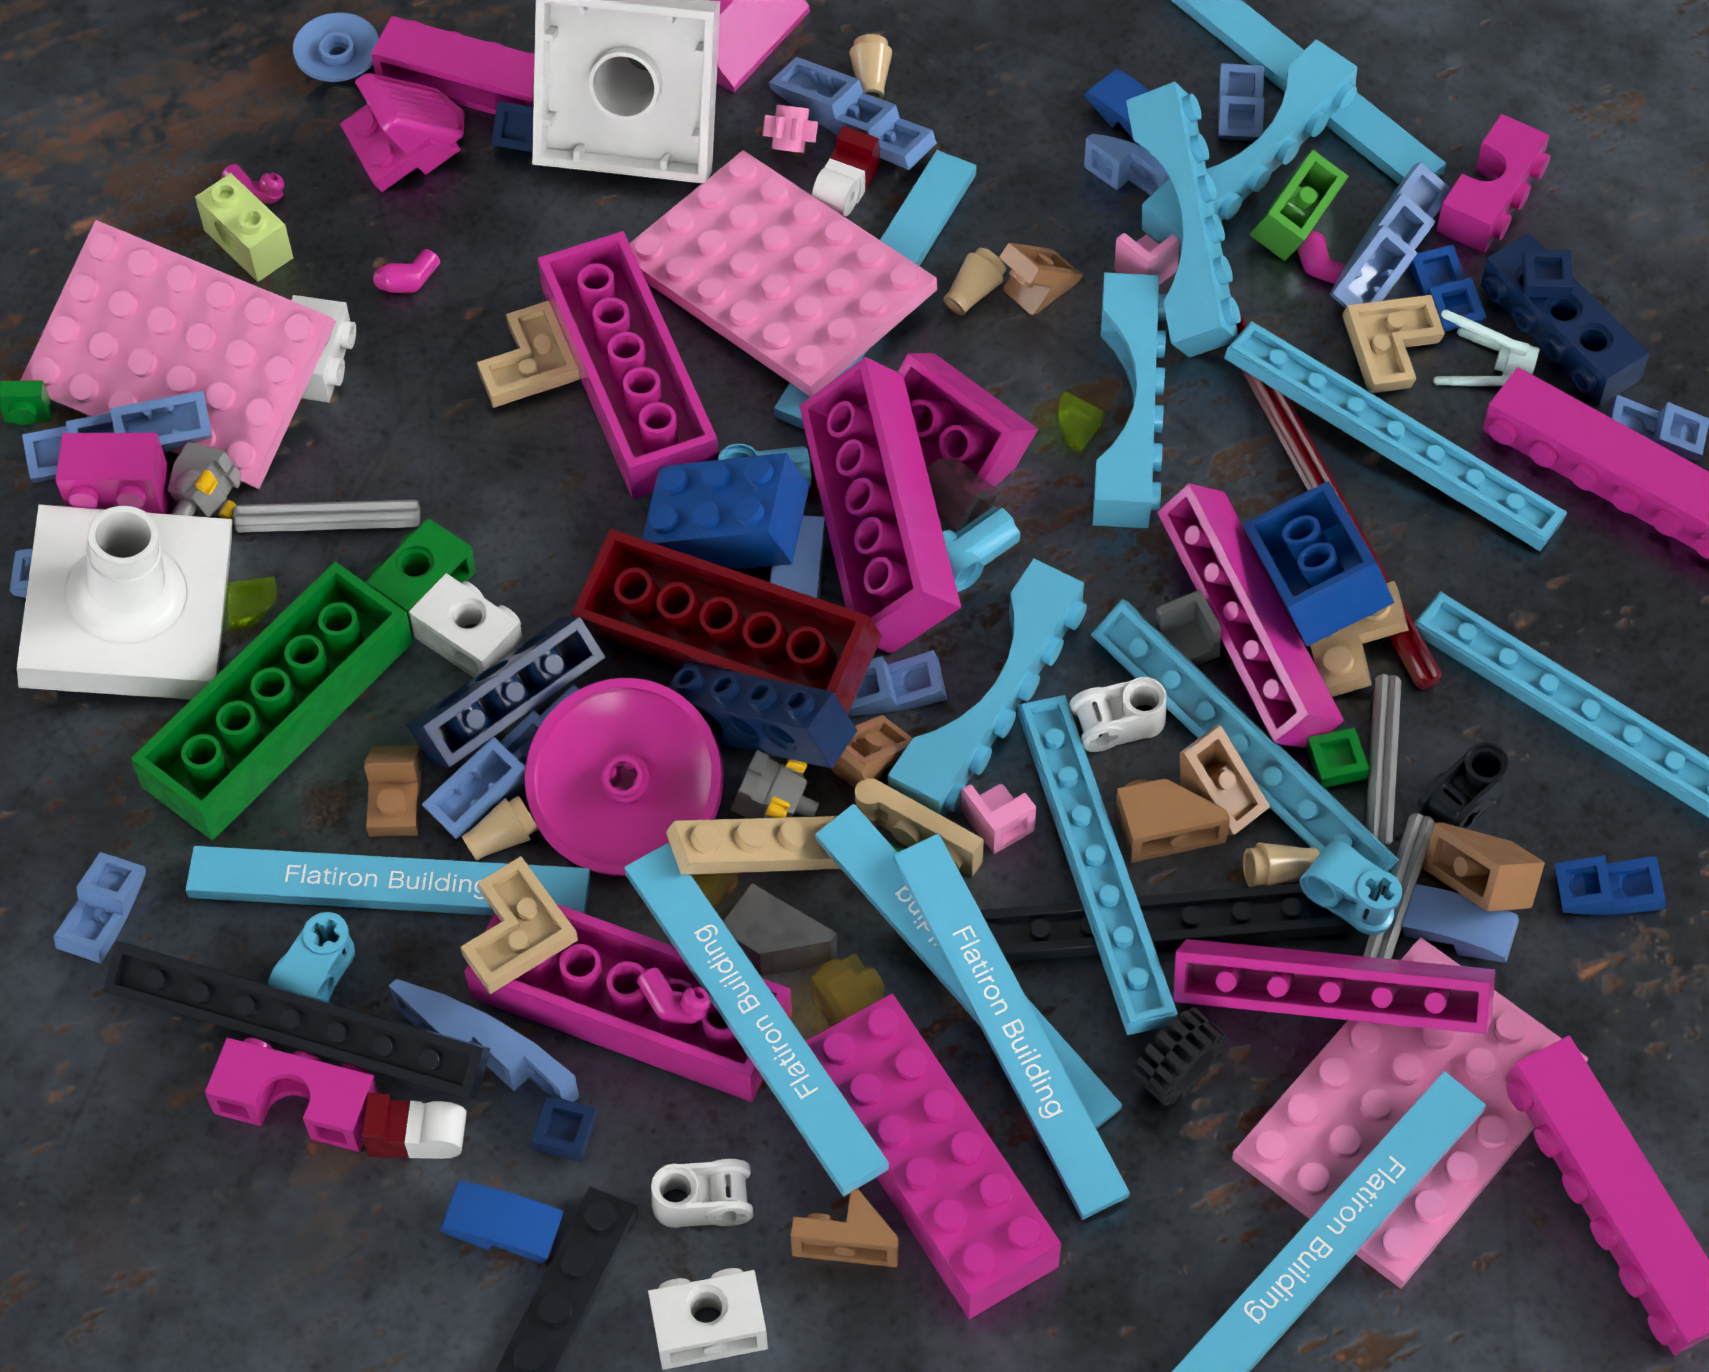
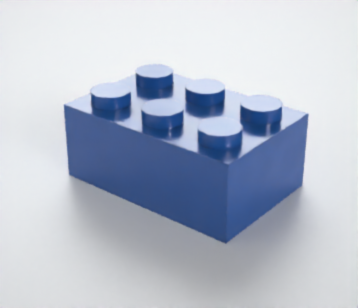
M787 453L660 466L642 539L732 570L789 565L793 563L810 485Z
M1329 481L1243 524L1258 557L1306 647L1395 603L1376 560Z

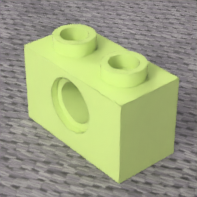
M231 173L195 196L204 231L257 282L293 259L285 224Z

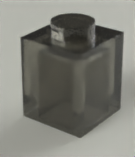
M938 459L927 468L938 516L955 530H961L987 512L1001 492L957 459Z

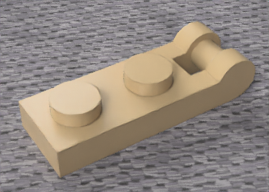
M867 778L865 781L861 780L856 785L855 802L857 808L874 827L880 825L887 829L903 845L910 847L939 833L958 870L973 877L983 863V838L876 779Z

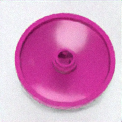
M616 678L599 681L579 689L562 700L549 713L537 730L528 752L525 767V791L528 806L543 837L557 852L582 868H589L591 872L612 877H626L625 866L669 843L666 831L674 821L714 820L721 803L724 787V767L721 750L705 718L689 701L672 689L652 681L637 678Z

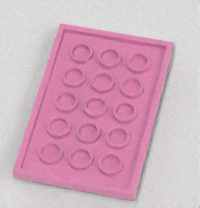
M744 150L708 178L706 184L702 183L629 243L647 284L810 397L832 382L938 290L937 278Z
M95 220L20 381H43L50 400L89 417L111 413L110 408L204 391L213 437L196 442V444L225 451L233 462L232 465L236 466L242 474L240 480L247 485L260 489L336 321L330 316ZM184 447L171 450V452L180 455Z
M1422 937L1418 939L1401 959L1404 961L1460 966ZM1495 990L1492 1021L1487 1034L1348 1020L1234 1150L1232 1160L1307 1218L1311 1219L1438 1077L1446 1071L1486 1104L1485 1111L1356 1253L1358 1257L1401 1289L1534 1129L1525 1111L1520 1112L1512 1104L1506 1090L1507 1082L1505 1077L1517 1061L1562 1038ZM1581 1053L1587 1063L1589 1058Z

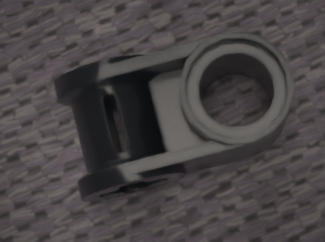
M1483 742L1475 744L1446 772L1438 775L1427 786L1417 802L1418 807L1423 811L1430 809L1446 824L1469 829L1480 814L1502 794L1509 769L1507 753L1494 743ZM1475 770H1487L1494 776L1482 777L1476 774Z

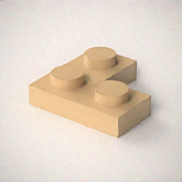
M1432 295L1347 305L1342 314L1367 391L1370 393L1411 388L1416 381V376L1406 347L1436 344L1441 341L1445 334Z
M549 301L506 314L508 327L518 349L477 362L480 377L493 408L580 380L578 366Z
M1395 581L1386 583L1395 603L1310 645L1315 666L1332 697L1372 685L1362 644L1409 630Z
M522 856L478 882L480 893L498 916L501 923L461 946V951L467 963L489 994L575 943L578 941L574 927Z

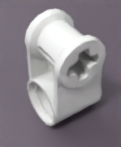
M1139 677L1103 688L1096 687L1084 690L1076 694L1069 704L1072 713L1079 717L1083 730L1081 741L1084 749L1089 752L1105 751L1116 745L1152 738L1163 730L1166 723V690L1160 682L1149 677ZM1140 705L1151 706L1154 709H1151L1149 711H1140L1137 710L1135 707H1138Z
M721 1159L705 1163H673L665 1165L656 1172L652 1179L651 1195L654 1216L661 1224L672 1228L703 1225L735 1226L747 1223L754 1216L752 1205L747 1203L746 1179L751 1174L749 1163L739 1159ZM727 1187L730 1189V1198L726 1196ZM677 1189L687 1193L688 1197L680 1202H669L663 1198V1195L670 1190Z

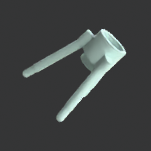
M1449 310L1442 311L1441 316L1444 319L1462 327L1457 330V334L1460 337L1498 351L1494 370L1502 371V376H1436L1433 378L1435 385L1502 387L1517 367L1533 374L1539 348L1511 339Z

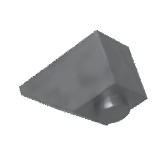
M753 883L723 921L760 976L829 964L837 957L836 932Z

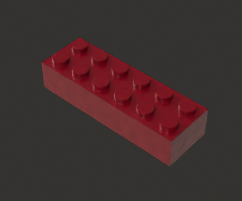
M613 529L609 530L571 613L573 617H580L592 636L681 667L685 662L832 691L847 715L882 637L868 615Z

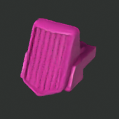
M372 73L364 74L355 80L367 104L341 122L340 125L373 184L381 192L388 189L417 167L425 175L461 150L457 141L464 134V110L438 89Z

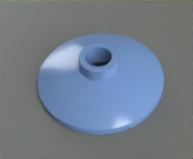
M342 12L321 15L306 23L297 33L293 42L294 59L298 67L314 79L326 82L349 80L363 74L373 65L371 52L379 37L372 24L360 16Z

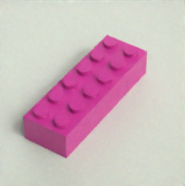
M624 231L539 257L538 265L543 294L546 301L550 302L579 369L581 382L632 500L654 492L660 466L718 460L719 450L716 434Z
M864 357L799 405L845 607L868 615L882 635L877 649L893 654L959 610L961 604L904 377L902 374Z
M557 904L576 930L578 941L489 994L469 964L464 971L470 996L474 1000L753 1103L763 1081V1077L711 1001L707 1008L706 1016L693 1024L665 1020L657 1016L637 984V979L643 972L651 968H658L672 991L685 992L687 988L694 989L696 986L702 988L675 947ZM495 913L485 932L501 923ZM763 979L787 1016L791 1019V989Z
M893 993L805 1041L889 1162V1170L877 1176V1180L968 1319L973 1318L1059 1267L1060 1240Z

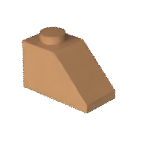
M1166 778L1154 781L1138 779L1124 787L1117 788L1115 816L1130 863L1226 843L1230 823L1228 811Z
M1434 823L1422 869L1485 911L1532 908L1545 862L1512 841L1446 823Z

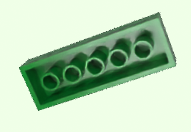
M335 561L131 758L142 788L213 841L413 643L406 611Z

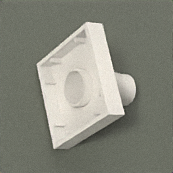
M536 0L532 164L706 184L707 179L712 173L720 1ZM627 57L639 61L648 71L635 67L629 62Z
M39 505L17 661L19 688L192 700L219 673L232 543V519L146 513L141 509L131 506H115L105 510Z

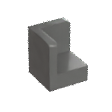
M1200 590L1161 605L1156 609V629L1195 666L1220 657L1221 626Z

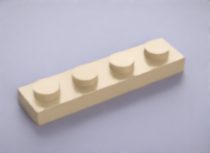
M837 816L674 821L666 831L681 875L841 869L815 840V834Z

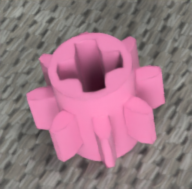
M776 105L775 116L765 115L762 136L773 137L771 149L804 153L805 141L816 143L818 122L808 120V108Z

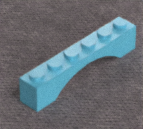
M1317 39L1288 65L1287 85L1283 102L1270 126L1254 143L1240 154L1219 165L1206 169L1207 174L1210 175L1216 187L1217 199L1213 201L1215 215L1219 217L1220 221L1231 219L1238 212L1242 201L1253 191L1259 192L1267 184L1273 171L1282 163L1286 165L1291 162L1298 153L1300 146L1310 136L1316 137L1325 128L1328 119L1339 108L1344 110L1351 104L1357 93V87H1355L1356 65ZM1169 178L1142 204V230L1160 243L1172 234L1177 236L1181 240L1179 257H1181L1183 240L1182 211L1175 186Z
M1172 82L1126 100L1133 140L1163 165L1175 186L1181 206L1183 223L1181 258L1173 284L1163 303L1171 344L1190 358L1231 344L1238 337L1236 324L1240 323L1241 316L1238 305L1234 298L1231 297L1228 283L1232 282L1233 274L1227 258L1223 256L1220 243L1224 241L1225 233L1219 217L1214 212L1213 201L1217 199V191L1212 178L1207 174L1205 160L1209 159V150L1205 139L1199 134L1197 120H1200L1202 117L1201 109L1193 94H1188L1176 82Z
M1104 272L1101 337L1115 352L1126 370L1133 393L1134 406L1123 431L1113 445L1096 460L1092 526L1149 529L1151 510H1160L1161 482H1152L1153 471L1161 472L1162 444L1154 443V433H1162L1164 405H1155V395H1163L1165 368L1156 367V358L1165 357L1166 331L1157 330L1158 321H1166L1163 302L1167 294H1158L1159 275Z
M1036 559L1032 560L1010 593L1009 622L1013 640L1008 660L997 681L981 701L960 718L935 731L912 738L888 774L889 787L943 817L946 816L949 810L952 812L958 810L961 806V789L966 787L973 773L980 775L984 771L992 754L990 747L998 736L1004 738L1009 733L1016 718L1015 709L1021 700L1028 702L1032 698L1040 681L1038 674L1045 664L1052 666L1057 660L1064 643L1062 638L1069 628L1076 630L1080 625L1087 609V604L1083 603L1084 582Z

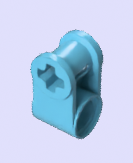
M1340 841L1330 842L1300 878L1302 891L1310 900L1321 907L1327 908L1353 925L1358 931L1368 935H1378L1390 928L1394 920V908L1398 906L1402 897V886L1394 875L1382 870L1361 856L1351 846ZM1383 886L1387 887L1385 896L1381 895ZM1365 909L1370 910L1367 919L1363 918Z
M321 912L312 916L306 922L303 930L288 952L274 967L268 984L328 1001L334 987L355 956V946L349 936V929L345 920L332 912Z

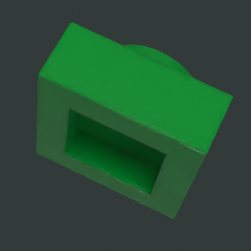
M0 381V411L5 423L29 425L32 423L51 422L53 406L43 381Z
M1355 727L1307 738L1306 750L1317 782L1323 788L1368 778L1369 766Z

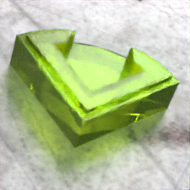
M1065 391L1059 403L1058 422L1066 443L1080 453L1103 423L1105 412Z
M275 576L227 582L229 623L232 631L243 629L256 623L270 610L277 593Z

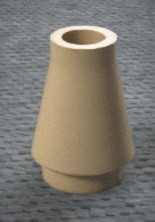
M876 34L859 36L854 40L853 47L849 51L855 78L860 79L865 94L883 99L892 49L888 46V41L883 36Z
M978 248L975 253H968L950 290L943 298L944 303L958 315H965L973 305L1003 283L1002 276L1006 272V266L997 255L988 249Z
M517 796L509 802L504 798L476 826L462 835V838L476 861L487 855L530 841L529 835L539 829L521 798Z
M1258 842L1255 848H1247L1244 852L1243 871L1246 883L1249 887L1291 884L1300 881L1302 875L1320 853L1316 847L1301 848Z

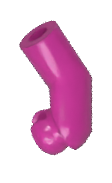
M237 164L229 165L222 172L221 179L231 173L263 204H274L283 196L284 180L276 173L272 172L270 175L265 173L261 176L260 181H252Z
M1314 230L1311 231L1304 242L1297 248L1303 269L1308 275L1332 284L1336 283L1346 264L1330 259L1326 247V239L1322 233Z
M423 249L411 264L390 263L378 267L373 275L376 287L386 292L414 293L422 287L440 265V259L433 251Z
M658 968L648 969L638 977L637 984L659 1018L693 1024L706 1016L707 1008L710 1005V997L704 989L696 986L694 989L687 988L685 992L672 991Z

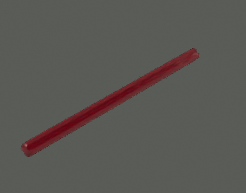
M1241 313V321L1236 324L1238 336L1247 326ZM1241 369L1307 490L1309 491L1327 481L1330 482L1376 560L1385 582H1391L1288 397ZM1402 602L1409 630L1391 635L1389 638L1416 687L1425 690L1440 682L1442 672Z

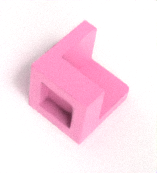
M1123 233L1116 238L1114 270L1117 273L1159 275L1160 285L1177 271L1181 240L1172 234L1158 244L1146 234L1136 242L1126 233Z
M971 784L961 789V812L978 835L984 839V843L993 854L998 853L1035 831L1036 806L1026 793L1014 799L1002 784L991 788L981 795L977 793Z

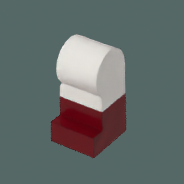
M843 126L836 138L834 152L825 168L817 176L812 196L839 214L848 216L856 203H859L880 167L879 138Z
M368 1093L362 1139L368 1156L433 1159L456 1157L462 1151L467 1111L462 1106L451 1102L432 1101L422 1103V1101L391 1100L389 1094Z

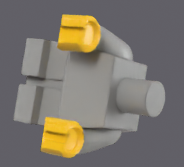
M192 442L186 443L173 465L167 490L177 502L171 515L219 516V518L232 519L233 525V511L237 505L231 500L226 501V496L233 487H239L242 482L240 480L242 474L236 466L232 465L233 462L225 451Z
M756 750L730 810L749 819L789 818L794 813L801 817H814L819 802L802 795L808 782L804 779L803 775L808 763L788 759L784 765L770 759L768 754Z

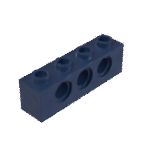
M1530 233L1487 257L1481 286L1487 297L1491 301L1498 303L1513 318L1515 325L1522 332L1528 333L1542 347L1546 357L1550 361L1557 363L1572 378L1575 386L1582 393L1588 394L1600 406L1641 381L1650 353L1574 277L1570 298L1524 297L1522 274L1524 249H1545Z
M561 617L406 726L432 766L451 767L600 662L605 656L580 617Z
M690 662L683 664L668 685V688L683 696L701 713L710 725L719 744L755 752L759 750L773 756L833 768L857 733L856 727L832 691Z

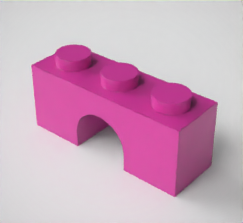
M1501 114L1481 144L1475 171L1490 178L1492 181H1479L1461 174L1442 203L1436 232L1482 253L1486 252L1494 238L1501 240L1512 219L1511 211L1513 208L1520 210L1529 196L1531 190L1529 183L1533 178L1540 180L1546 171L1551 157L1545 153L1549 134Z
M231 1038L226 1039L205 1090V1095L213 1114L258 1126L263 1125L268 1110L277 1100L290 1095L305 1097L309 1100L303 1116V1121L310 1139L360 1152L363 1144L362 1132L368 1093H379L374 1075H371L365 1068L349 1063H344L341 1067L322 1062L317 1056L305 1051H294L293 1054L277 1051L268 1043L254 1038H246L244 1042Z

